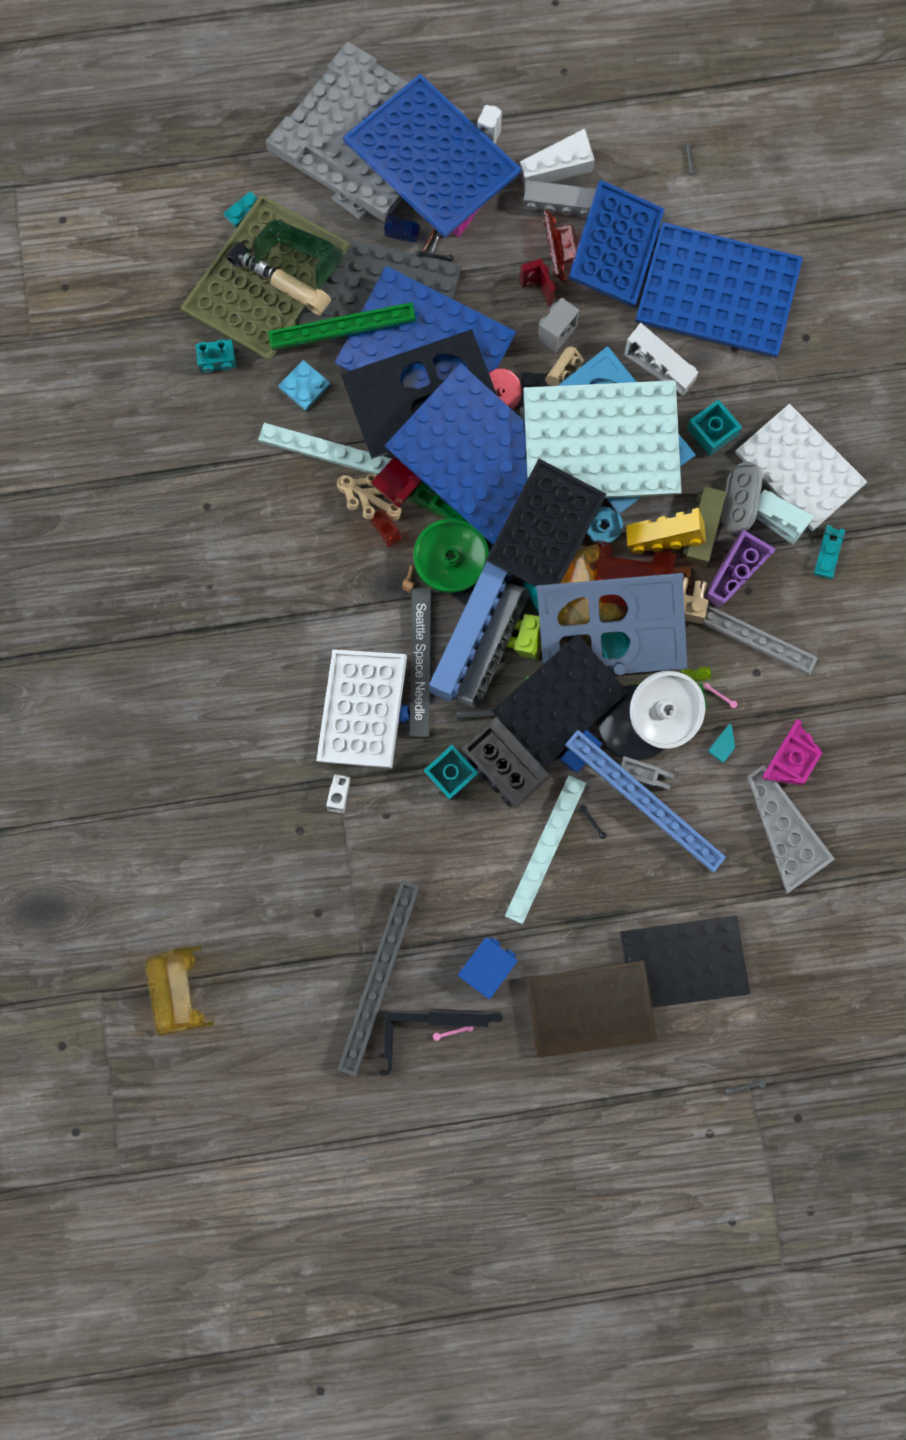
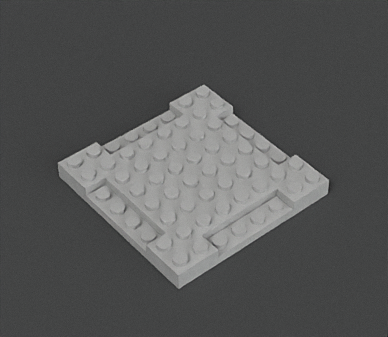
M347 42L327 66L328 71L290 117L286 116L266 140V149L336 193H341V196L347 197L349 201L356 202L357 206H362L364 210L385 222L403 198L343 141V136L406 86L408 82L378 65L377 59ZM456 107V108H457L458 110H460L463 114L465 113L463 110H461V109H459L458 107Z

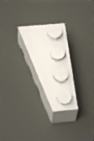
M585 129L520 161V168L522 169L520 176L524 189L526 188L527 180L549 183L593 172L594 157Z
M642 323L638 325L627 339L624 355L661 381L676 380V391L684 396L697 378L698 371L696 368L688 364Z

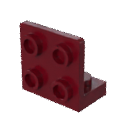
M541 258L522 264L520 266L519 279L521 287H533L539 282L548 306H552L553 299H555L554 291H556L554 281L550 280L548 276L549 269L547 264H544Z
M393 457L373 479L371 485L399 508L421 484L422 480L397 458Z

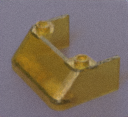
M202 946L172 949L149 957L146 961L155 1030L159 1036L172 1035L214 1025V1021L204 1023L203 1014L198 1009L193 1010L187 971L191 970L195 962L192 953L202 950Z

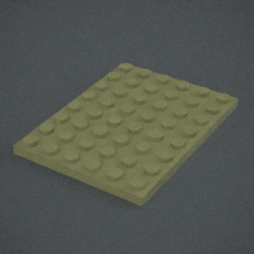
M261 194L180 309L185 314L270 362L278 350H271L268 331L295 326L308 307L272 286L268 278L264 279L257 275L249 267L241 266L237 268L233 266L225 257L236 242H240L250 250L255 259L264 261L269 264V267H274V270L281 269L314 289H321L350 248V243Z

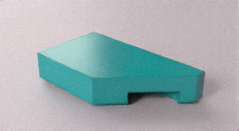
M730 723L708 750V753L722 764L735 749L733 730Z

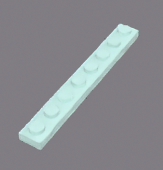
M267 423L263 424L258 439L259 442L375 475H378L391 460L383 456L371 459L369 452Z
M570 775L568 776L505 917L523 925L584 790L585 782Z

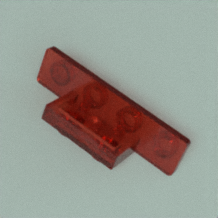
M547 209L544 211L545 217L543 222L548 231L546 238L551 248L549 255L554 264L552 271L554 276L563 282L566 281L563 265L573 261L577 251L574 226L569 223L556 228L554 215Z

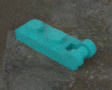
M826 525L813 575L832 580L845 529L839 528L838 530L832 528L833 526ZM830 535L835 536L836 540H829Z

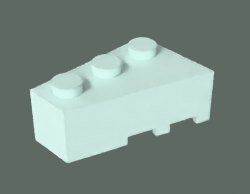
M764 489L760 494L756 519L794 545L814 516Z

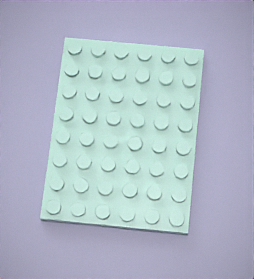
M676 380L524 388L527 478H529L538 458L606 493L605 498L681 494Z

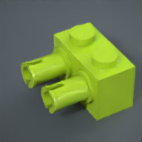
M525 614L523 620L518 619L514 630L519 631L518 637L511 636L506 647L514 648L521 657L539 660L542 650L539 616Z

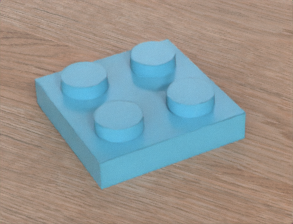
M303 360L278 386L280 390L307 411L331 385L329 381Z

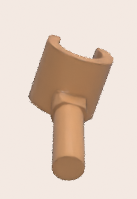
M410 566L402 586L403 590L409 593L415 585L414 582L410 581L414 566Z

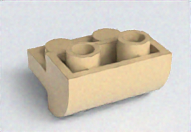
M567 347L546 377L548 385L558 386L583 366V358L576 348Z

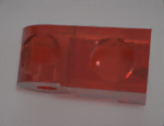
M382 509L376 511L373 518L369 519L387 547L402 539L400 531Z

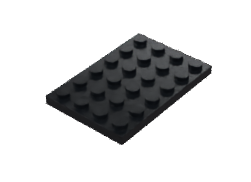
M538 458L485 561L534 587L538 585L560 584L606 493Z
M577 634L491 711L544 768L567 748L565 744L577 730L581 733L587 730L628 691Z
M737 916L620 931L624 962L630 963L644 960L652 1008L750 995Z

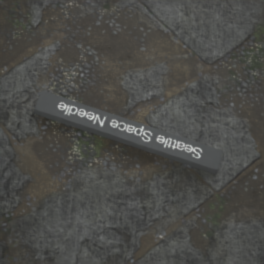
M412 588L410 738H429L431 589Z

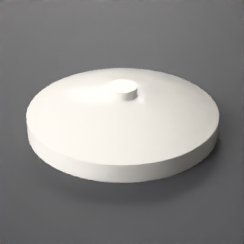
M661 671L647 677L635 690L630 704V719L634 730L642 740L659 748H674L688 742L700 729L705 715V700L700 687L687 675L675 671Z

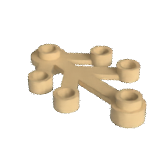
M371 473L367 475V478L353 479L347 475L338 478L337 487L342 493H345L348 509L355 510L358 507L359 501L353 496L354 492L359 495L364 518L372 519L375 510L370 507L369 502L385 510L386 517L389 520L396 521L400 518L401 508H398L395 504H388L374 496L382 495L376 488L362 489L359 487L363 485L372 486V481L369 479H374L376 477L375 474Z

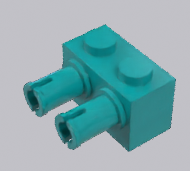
M221 339L222 341L217 340L216 342H199L195 344L197 365L200 372L211 373L214 370L228 371L236 368L235 350L232 340Z

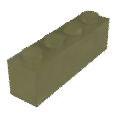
M704 487L703 491L698 493L696 503H699L698 508L705 522L706 543L697 547L685 546L683 550V555H686L685 562L704 567L707 566L726 496L725 491Z

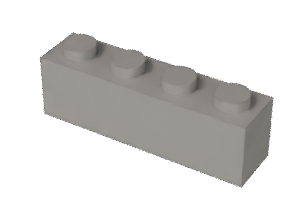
M527 180L523 209L587 218L596 189Z

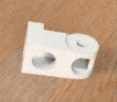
M334 775L326 805L327 811L345 814L350 777Z

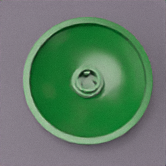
M443 519L432 523L422 531L414 546L413 559L419 577L430 588L443 593H460L476 585L486 564L485 560L489 555L484 536L468 522L459 519Z

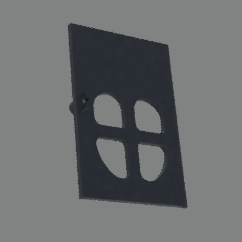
M472 329L340 374L371 459L391 453L385 448V445L412 417L411 409L414 402L431 396L445 381L438 377L433 363L435 357L446 355L463 360L467 365V369L497 396ZM416 363L423 364L430 384L416 390L404 388L400 382L403 370Z

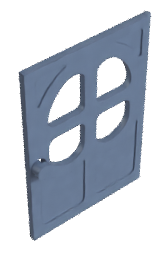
M683 573L536 586L543 664L561 649L559 641L563 636L588 634L591 637L592 651L613 675L687 668ZM611 594L621 596L628 606L627 615L620 621H600L599 598L603 595ZM579 597L588 599L590 618L588 623L565 626L559 624L557 620L558 613L567 603ZM624 632L630 639L627 652L620 658H604L601 648V635L603 633Z

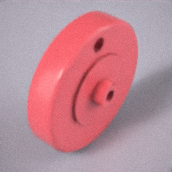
M507 369L489 371L497 396L512 410L515 409L522 395V387L518 377Z

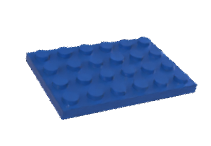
M600 180L595 190L568 279L634 307L665 209Z

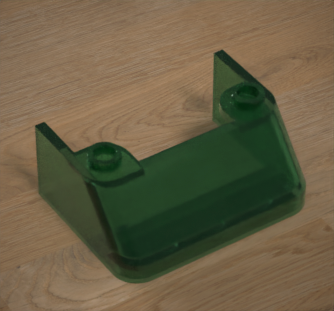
M279 220L270 221L254 239L255 263L257 264L262 261L277 242L320 259L315 266L316 289H320L343 260V250L337 245Z

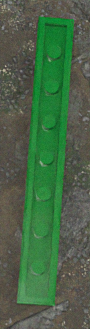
M410 302L268 331L270 347L273 351L416 322L413 303Z

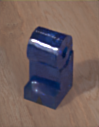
M388 213L384 226L385 236L402 241L415 242L419 234L420 225L411 220L407 221L396 218V215Z

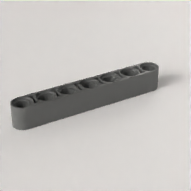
M509 583L504 589L458 691V703L474 709L478 708L528 600V589Z

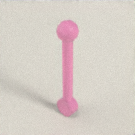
M709 683L703 684L705 690H709L729 704L730 708L734 709L737 707L736 701L729 700L710 687Z
M466 1026L441 1034L434 1033L433 1039L438 1041L442 1037L463 1031L471 1032L473 1027Z

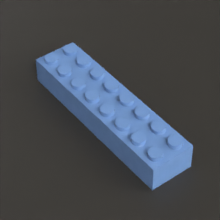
M486 562L429 684L430 694L450 703L452 698H457L460 689L459 683L464 680L468 669L467 666L468 664L471 665L475 656V649L479 647L484 635L483 632L484 630L486 631L490 623L491 614L495 612L500 600L499 597L502 596L507 586V580L511 581L513 575Z

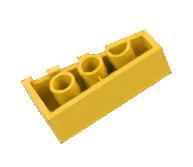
M699 508L692 509V513L685 514V512L676 513V517L673 518L666 516L658 517L656 522L646 520L626 525L627 546L630 552L635 554H642L644 551L650 550L658 552L666 548L680 549L682 546L689 545L697 547L706 543L705 522Z

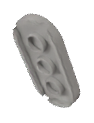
M752 462L738 464L737 468L734 471L732 470L727 478L721 523L726 530L733 534H740L743 530L747 531L753 525L757 516L763 474L761 469Z

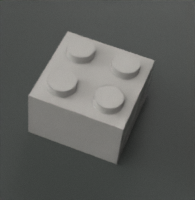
M563 298L558 303H553L549 310L550 313L547 317L543 316L538 324L540 326L538 341L554 353L559 350L577 327L579 309Z

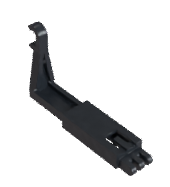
M429 1008V1011L386 1010L384 1053H381L379 1057L388 1060V1069L386 1071L380 1070L378 1074L386 1076L392 1070L394 1021L428 1022V1025L488 1027L489 1022H501L503 1020L502 1013L500 1011Z

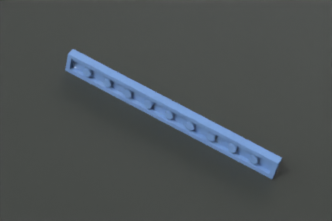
M579 730L565 744L568 749L711 872H715L726 857Z

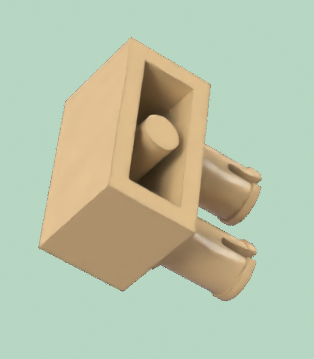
M684 577L685 621L702 624L708 605V600L704 599L707 583L703 581L701 584V581H695L693 596H688L685 593L689 579Z

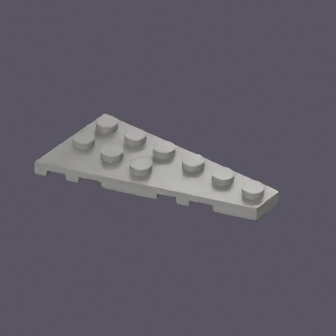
M762 765L748 775L747 779L786 893H789L835 860V858L779 784L774 781L761 779L767 769Z

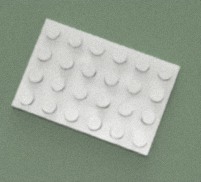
M790 404L735 452L743 462H752L761 469L763 474L762 481L779 498L814 516L808 525L812 532L867 483Z
M332 650L317 762L392 769L407 661L406 654Z

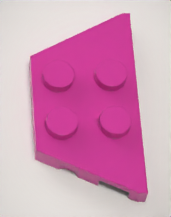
M799 719L794 722L761 779L795 785H803L806 782L822 752L814 744L811 735L805 732Z

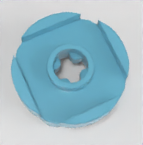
M600 507L586 533L590 540L595 544L602 545L610 544L617 540L623 529V521L620 514L613 511L612 508ZM601 522L609 524V527H607L606 530H603L599 526L601 525Z

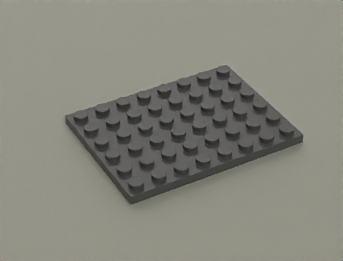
M340 237L350 243V248L320 289L330 296L331 302L320 316L307 308L296 325L362 312L385 266L453 299L462 265L430 257H418L417 254ZM349 335L327 339L326 341L344 345Z

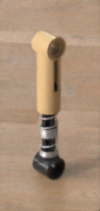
M236 242L225 256L233 266L237 268L241 266L249 267L257 275L264 279L268 278L272 286L303 303L316 315L320 316L331 302L330 296L324 291L314 289L281 269L274 270V267H269V264L264 261L255 259L250 250L240 242Z

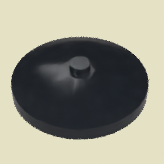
M639 685L624 686L628 693L598 719V729L602 741L615 755L621 758L624 756L637 761H643L657 756L665 748L655 747L645 742L634 730L630 719V704L633 694Z

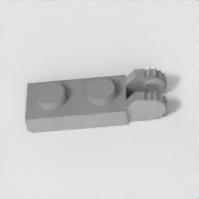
M623 756L620 766L639 783L670 790V785L657 781V778L660 775L667 779H673V773Z

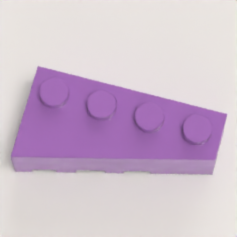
M743 530L736 537L709 585L704 599L718 608L722 606L776 549Z

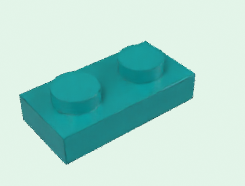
M250 191L225 211L224 217L237 228L258 198Z

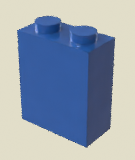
M485 937L458 974V977L489 1000L518 962L515 959L517 955L508 948L506 951L499 947L501 943L493 937L490 939Z

